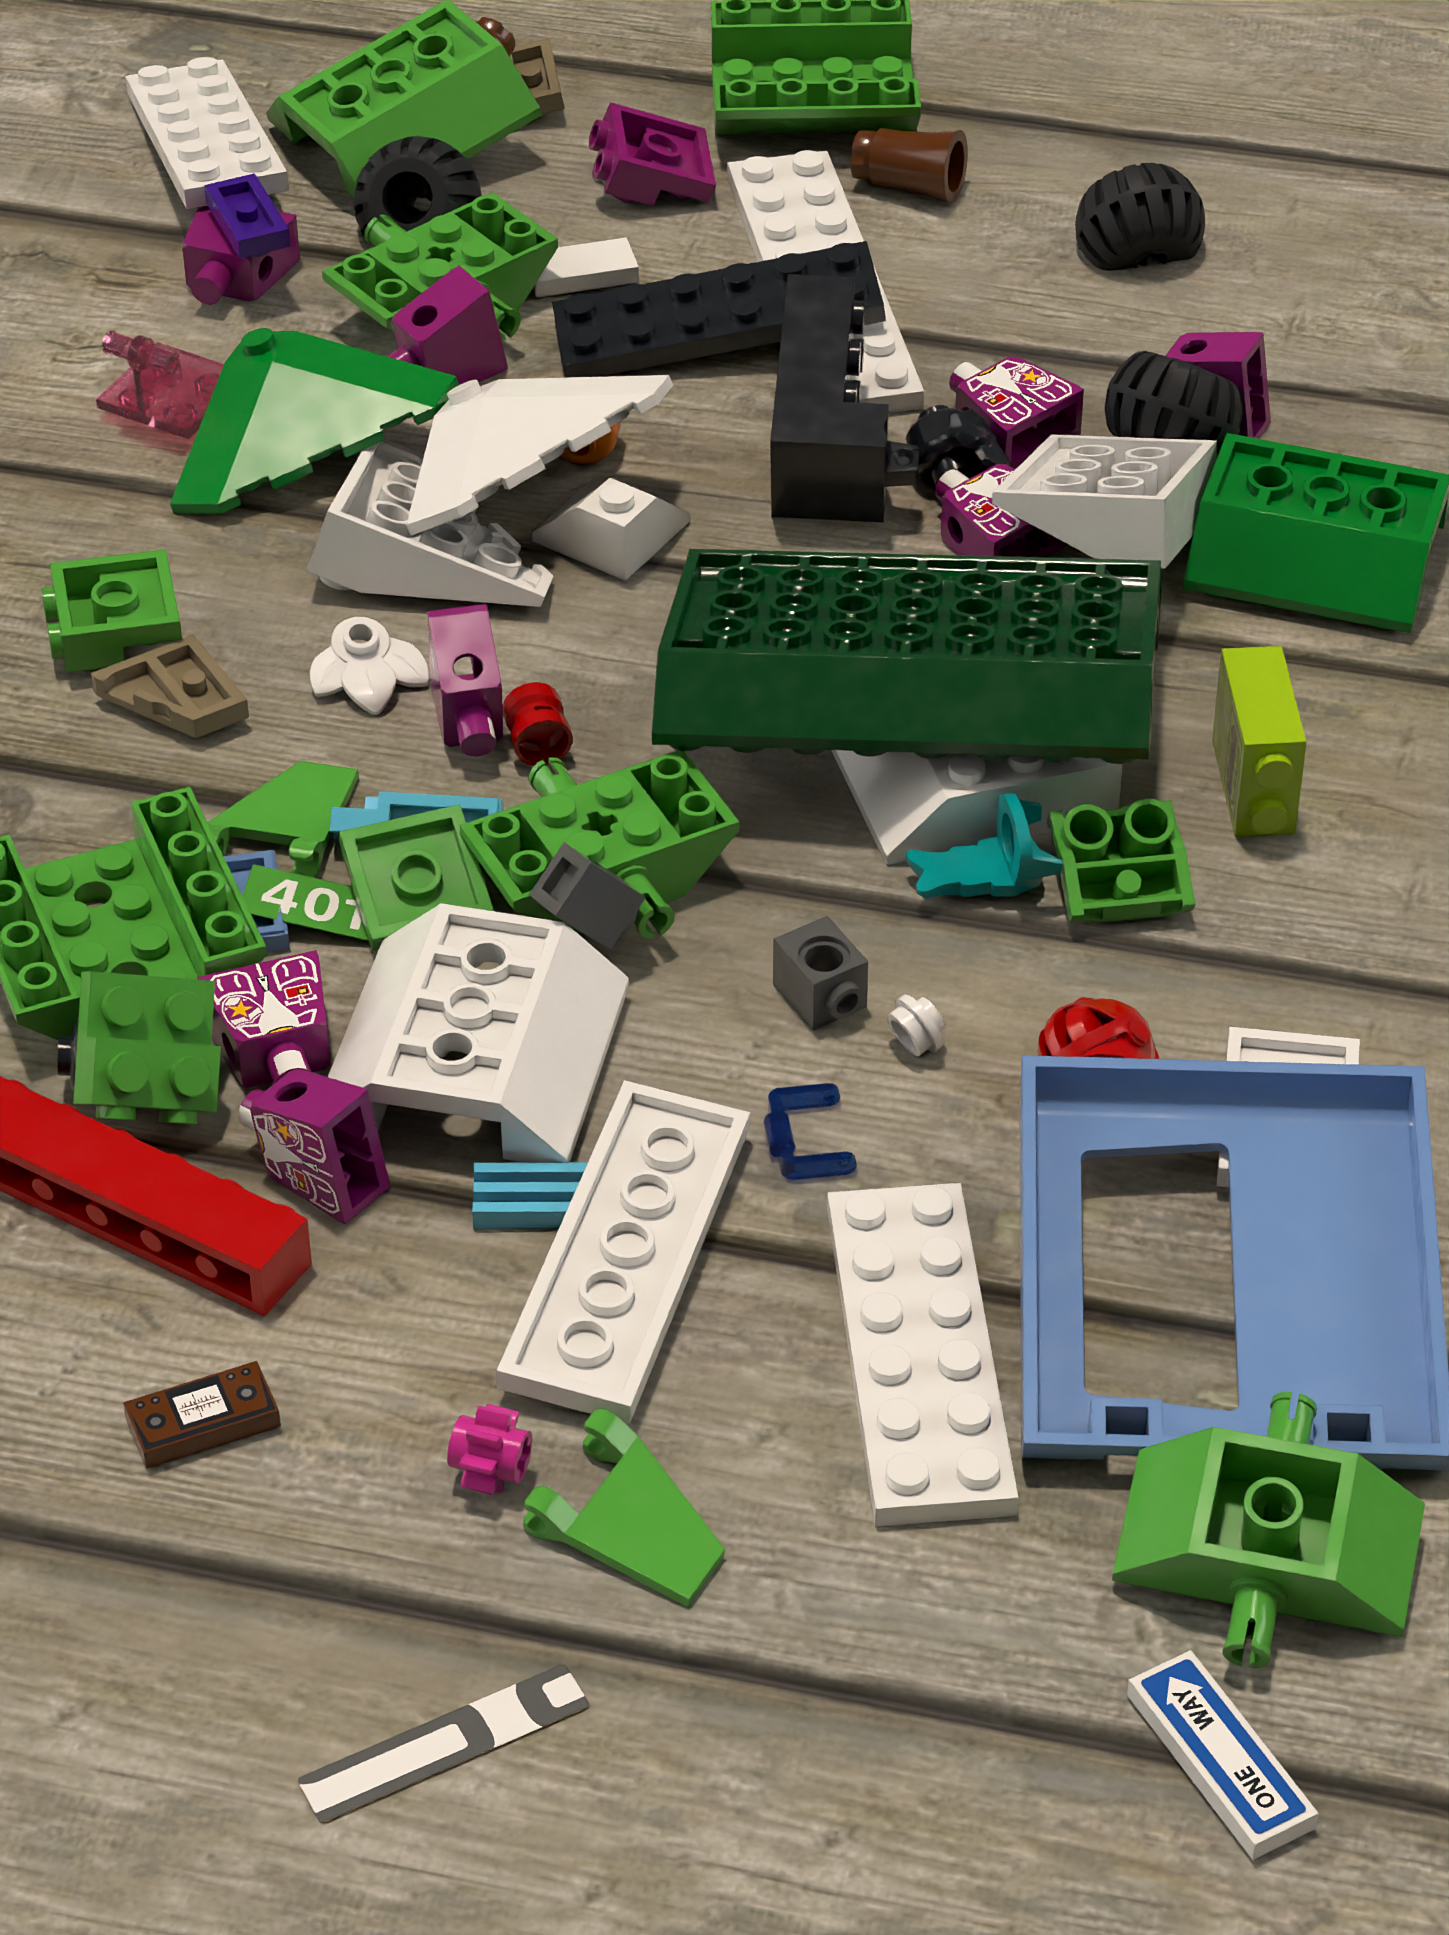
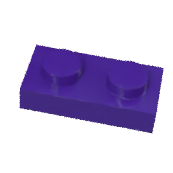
M255 173L204 185L206 204L240 259L250 256H265L271 251L291 247L289 228Z

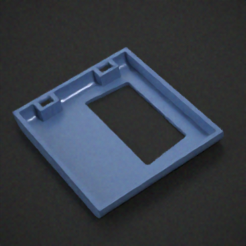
M1022 1055L1020 1079L1021 1457L1104 1460L1105 1455L1138 1456L1139 1449L1210 1427L1266 1436L1271 1413V1399L1278 1393L1292 1392L1289 1419L1295 1418L1299 1393L1311 1398L1317 1405V1414L1313 1420L1309 1441L1310 1445L1358 1453L1380 1469L1449 1471V1371L1425 1066ZM1210 1151L1223 1152L1228 1158L1238 1407L1235 1410L1227 1411L1162 1403V1399L1117 1398L1088 1393L1084 1387L1081 1162L1088 1158Z

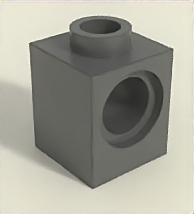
M565 842L529 894L553 915L609 950L613 948L619 937L632 926L637 910L646 898L622 878Z
M826 916L773 938V985L810 1028L815 1030L838 1019L847 1018L867 1007L868 960L835 923Z

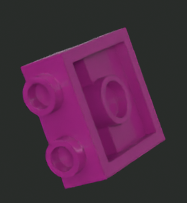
M610 102L603 120L597 119L594 122L589 136V149L598 152L594 163L593 177L603 181L605 193L611 194L623 202H640L654 206L660 190L668 191L671 195L680 199L694 198L705 202L710 201L716 187L705 128Z

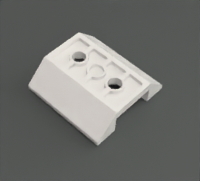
M440 903L382 940L328 1077L368 1090L377 1131L388 1104L501 1122L503 1159L519 1162H570L629 988V978L565 922ZM483 962L500 964L497 968L490 970L477 969ZM451 1051L467 1054L463 1059L456 1061L441 1059Z

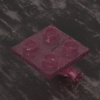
M113 330L108 331L102 342L103 352L126 359L130 368L96 399L97 408L170 434L190 439L199 430L224 364L159 342L154 344L151 338L142 335L131 338L116 333Z

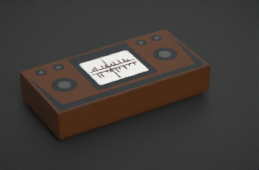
M257 1361L123 1402L126 1421L146 1469L281 1426L279 1409Z

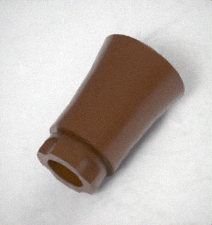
M880 128L878 131H858L852 145L851 173L853 178L871 181L873 185L903 189L954 203L962 190L968 160L967 139L962 130L920 132Z

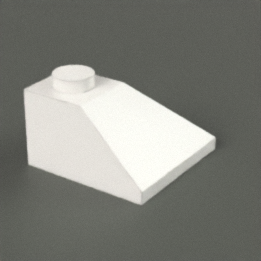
M597 474L532 532V541L626 581L690 522V513L625 483Z

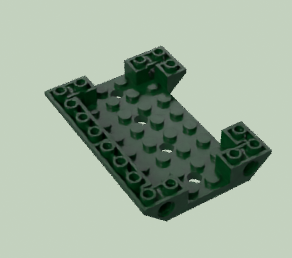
M689 549L657 652L651 733L652 745H669L671 748L680 751L697 750L703 746L730 747L734 751L742 753H753L764 748L792 749L794 752L804 755L818 754L825 750L853 751L858 755L867 757L879 756L886 752H910L930 759L941 758L948 754H975L985 760H1002L1010 756H1038L1040 759L1048 762H1064L1073 757L1101 758L1103 761L1111 764H1126L1135 759L1149 760L1153 711L1154 655L1158 649L1162 600L1161 560Z

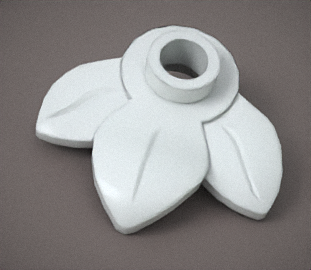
M351 617L340 622L332 632L331 646L315 657L310 668V683L315 696H328L344 689L357 705L372 716H378L383 711L393 694L396 683L408 687H426L429 680V670L421 652L409 642L389 637L387 630L381 623L368 617ZM353 640H366L368 642L356 643Z

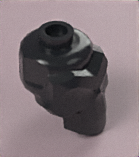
M945 405L932 406L918 416V420L911 425L906 434V444L919 447L918 474L924 479L934 481L935 487L942 475L952 469L958 470L970 479L996 464H1006L1011 467L1007 455L998 443L997 435L993 434L986 421L973 409L964 411L957 408H949Z

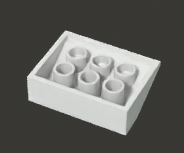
M1051 434L992 492V504L1094 559L1161 560V568H1166L1194 535L1201 499L1217 460V441Z

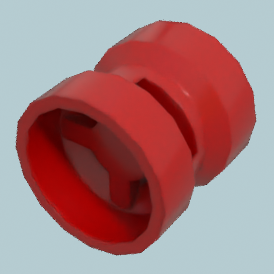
M532 682L513 689L506 696L503 702V717L506 726L511 732V742L519 760L535 766L541 760L546 765H549L548 758L550 757L561 760L569 752L573 744V736L570 725L564 716L563 705L556 689L546 683Z

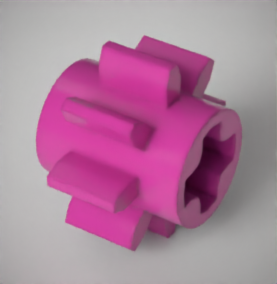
M487 1404L486 1407H477L475 1418L461 1415L458 1418L449 1441L447 1463L449 1467L464 1471L460 1485L461 1488L494 1495V1492L501 1493L503 1491L504 1481L519 1484L522 1481L531 1457L533 1436L530 1431L516 1428L520 1414L519 1411Z

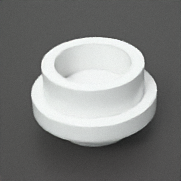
M904 994L895 1001L896 1009L887 1015V1021L894 1035L910 1053L920 1056L926 1050L936 1052L944 1045L941 1031L946 1025L939 1011L929 1000L921 997L916 1001L913 997Z

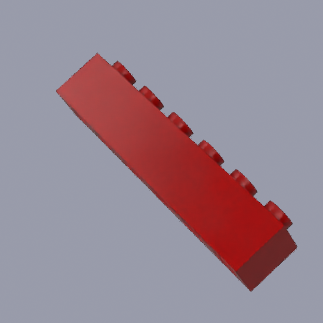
M0 1076V1191L264 1317L312 1265L308 1218L301 1216L293 1208L273 1203L245 1190L233 1180L219 1178L189 1164V1162L177 1154L165 1153L135 1139L123 1129L111 1128L83 1115L71 1105L57 1103L29 1090L17 1080H8Z

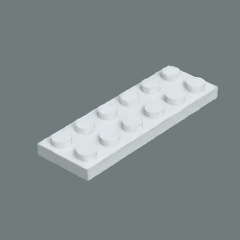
M199 57L190 60L186 66L169 69L160 65L147 66L140 69L138 74L125 76L128 96L186 209L208 206L206 204L204 185L255 173L268 195L289 191L287 170L223 59L216 60L211 57Z
M624 1080L498 1366L496 1375L497 1389L590 1414L597 1409L603 1408L617 1415L624 1423L630 1424L748 1134L750 1112Z
M961 1183L828 1192L827 1213L875 1527L1017 1516L1018 1492Z

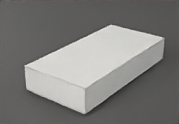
M627 237L558 247L534 285L533 291L535 296L540 298L634 284L639 282V266Z

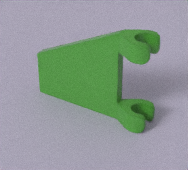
M299 761L207 823L223 856L226 855L230 836L290 845L289 856L290 859L295 860L291 873L317 878L324 851L332 836L330 832L332 807H346L359 780V770Z
M603 1408L597 1409L585 1422L584 1430L589 1434L583 1441V1450L591 1458L602 1462L617 1463V1465L580 1513L554 1490L545 1486L536 1487L524 1503V1508L529 1512L524 1517L523 1527L526 1532L539 1539L564 1542L688 1608L724 1558L725 1548L639 1436L614 1413Z

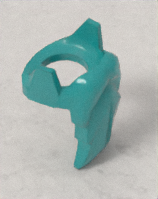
M1015 793L999 794L996 818L997 837L979 840L978 845L953 846L946 852L908 850L905 853L907 864L919 877L916 883L917 894L925 898L940 895L971 897L984 894L1016 896L1038 887L1043 877L1061 874L1062 860L1039 849L1030 835L1028 825L1041 821V803L1021 800Z

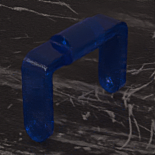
M824 1083L773 1089L769 1093L768 1114L765 1116L763 1124L770 1154L778 1158L780 1172L785 1178L800 1180L848 1175L856 1170L857 1162L855 1155L848 1151L794 1156L793 1154L796 1146L789 1116L784 1111L833 1106L840 1100V1092L837 1085Z

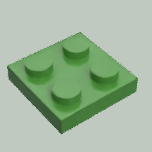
M460 804L339 831L340 848L371 951L379 950L382 940L440 903L494 911L478 859L460 835V825L466 823Z

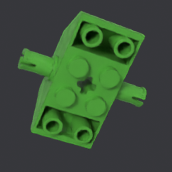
M492 192L486 196L478 197L473 202L447 214L437 216L410 231L401 228L387 215H379L380 221L374 217L368 223L364 235L366 242L373 248L358 255L350 256L344 261L323 270L322 279L385 328L394 332L391 323L394 315L459 265L490 291L498 328L500 329L501 341H505V334L511 338L518 331L521 323V316L518 311L558 249V238Z
M680 750L578 785L559 758H548L549 765L556 775H553L546 766V763L541 760L532 768L528 778L531 787L538 792L541 798L460 825V835L514 911L527 917L564 922L529 894L565 842L622 878L646 897L637 910L634 925L638 933L647 939L654 938V932L647 924V921L651 922L659 936L667 932L674 923L675 914L666 903L684 897L740 831L739 820L686 752ZM570 926V927H571L574 931H576L578 934H581V933H582V932H580L579 930L575 929L574 927Z
M1281 1392L1273 1396L1270 1404L1271 1413L1266 1436L1210 1427L1139 1449L1112 1581L1233 1604L1227 1639L1223 1645L1222 1653L1229 1662L1238 1666L1242 1665L1247 1639H1252L1249 1668H1262L1269 1664L1277 1613L1403 1637L1425 1503L1360 1454L1310 1445L1309 1441L1313 1420L1317 1414V1405L1311 1398L1300 1393L1294 1419H1289L1292 1392Z

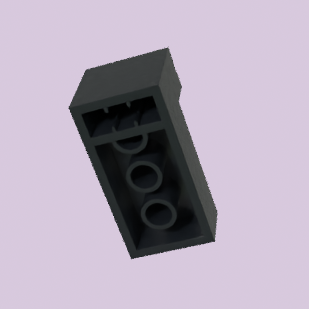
M788 274L770 438L771 517L884 523L887 487L910 486L917 483L919 447L917 445L888 441L889 404L860 403L861 380H852V376H859L860 373H863L864 339H854V334L863 335L865 301L854 300L855 277Z

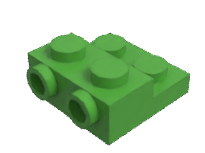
M166 549L50 563L53 587L41 588L46 623L58 621V623L47 624L52 659L64 658L66 672L100 670L124 661L123 647L155 645L160 642L182 639L180 618Z
M95 971L82 972L73 1104L96 1105L95 1118L113 1120H136V1108L159 1109L158 1122L198 1124L199 1112H217L221 1046L211 1045L215 981Z

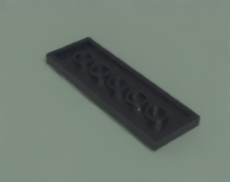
M867 241L852 244L840 243L827 249L801 254L788 253L775 259L749 264L737 263L723 269L697 274H680L672 279L646 284H629L620 289L589 295L577 294L568 299L553 301L552 306L565 378L600 377L781 342L788 274L855 277L854 300L865 301L864 325L886 321L884 303Z

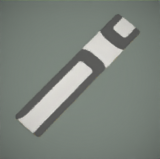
M558 1665L299 1777L298 1783L320 1822H327L588 1708L589 1702L565 1665Z

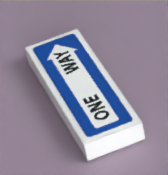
M1191 1650L1128 1680L1127 1696L1252 1860L1316 1829L1319 1815L1317 1810Z

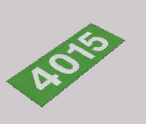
M252 865L242 895L252 915L277 920L281 908L283 922L368 941L352 886L260 865Z

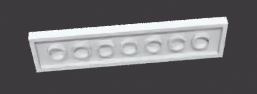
M804 150L794 155L769 158L754 156L744 161L727 162V181L757 262L779 258L788 253L801 254L831 248L840 243L852 244L864 241L828 151ZM876 273L884 303L886 321L864 325L863 335L854 334V339H864L863 373H860L859 376H852V380H861L860 403L889 404V413L924 409V389Z

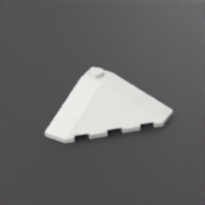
M670 376L498 379L482 386L479 385L477 380H471L453 388L447 393L449 400L434 415L406 524L410 534L414 535L463 517L479 507L478 502L494 494L499 489L498 486L503 484L506 490H510L546 469L544 464L563 454L564 448L569 446L572 452H576L611 432L610 427L625 419L632 409H635L636 414H642L658 405L673 386Z
M387 439L362 450L327 511L306 570L307 572L319 576V579L324 584L338 590L352 589L360 593L541 607L552 582L553 575L541 564H534L532 570L529 567H525L518 556L521 545L498 523H490L488 528L481 526L475 515L476 509L461 518L414 535L410 534L406 524L424 454Z

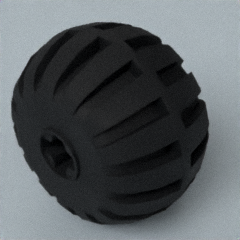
M411 136L390 142L369 158L367 164L362 167L356 181L353 207L356 221L364 237L368 223L374 217L380 221L379 215L389 216L401 228L410 231L437 216L447 214L473 202L476 198L481 197L482 193L474 168L456 148L435 138ZM417 197H426V199L431 201L428 211L420 212L418 208L414 207Z
M1141 163L1138 166L1136 164L1123 167L1122 170H1114L1103 176V179L1097 180L1085 192L1076 214V240L1079 250L1082 251L1085 258L1096 268L1106 271L1132 267L1138 268V264L1146 266V256H1152L1162 264L1190 259L1197 254L1205 232L1203 202L1190 180L1175 168L1157 163Z
M1148 351L1136 352L1119 366L1107 388L1105 400L1106 423L1109 431L1115 437L1217 441L1218 457L1226 434L1239 435L1243 407L1241 393L1237 385L1204 368L1176 358Z

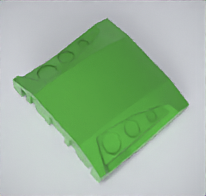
M1146 798L1134 802L1129 808L1128 806H1122L1121 809L1103 810L1095 805L1083 804L1067 811L1065 819L1063 818L1062 810L1050 811L1047 825L1051 829L1057 858L1063 862L1060 876L1066 911L1070 922H1113L1163 917L1194 910L1196 903L1186 847L1177 826L1172 800L1159 801Z

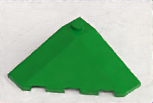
M268 328L250 331L243 336L241 342L224 363L171 499L170 506L173 513H224L241 505L238 497L239 494L254 490L263 482L269 481L271 487L275 490L313 473L310 462L323 459L335 450L341 449L343 455L348 457L384 441L385 438L382 430L399 425L407 418L413 417L417 426L433 419L434 415L449 400L447 393L459 386L457 377L298 331H272Z

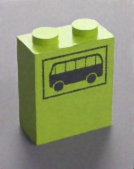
M1282 646L1221 649L1212 743L1234 836L1295 834L1307 741Z

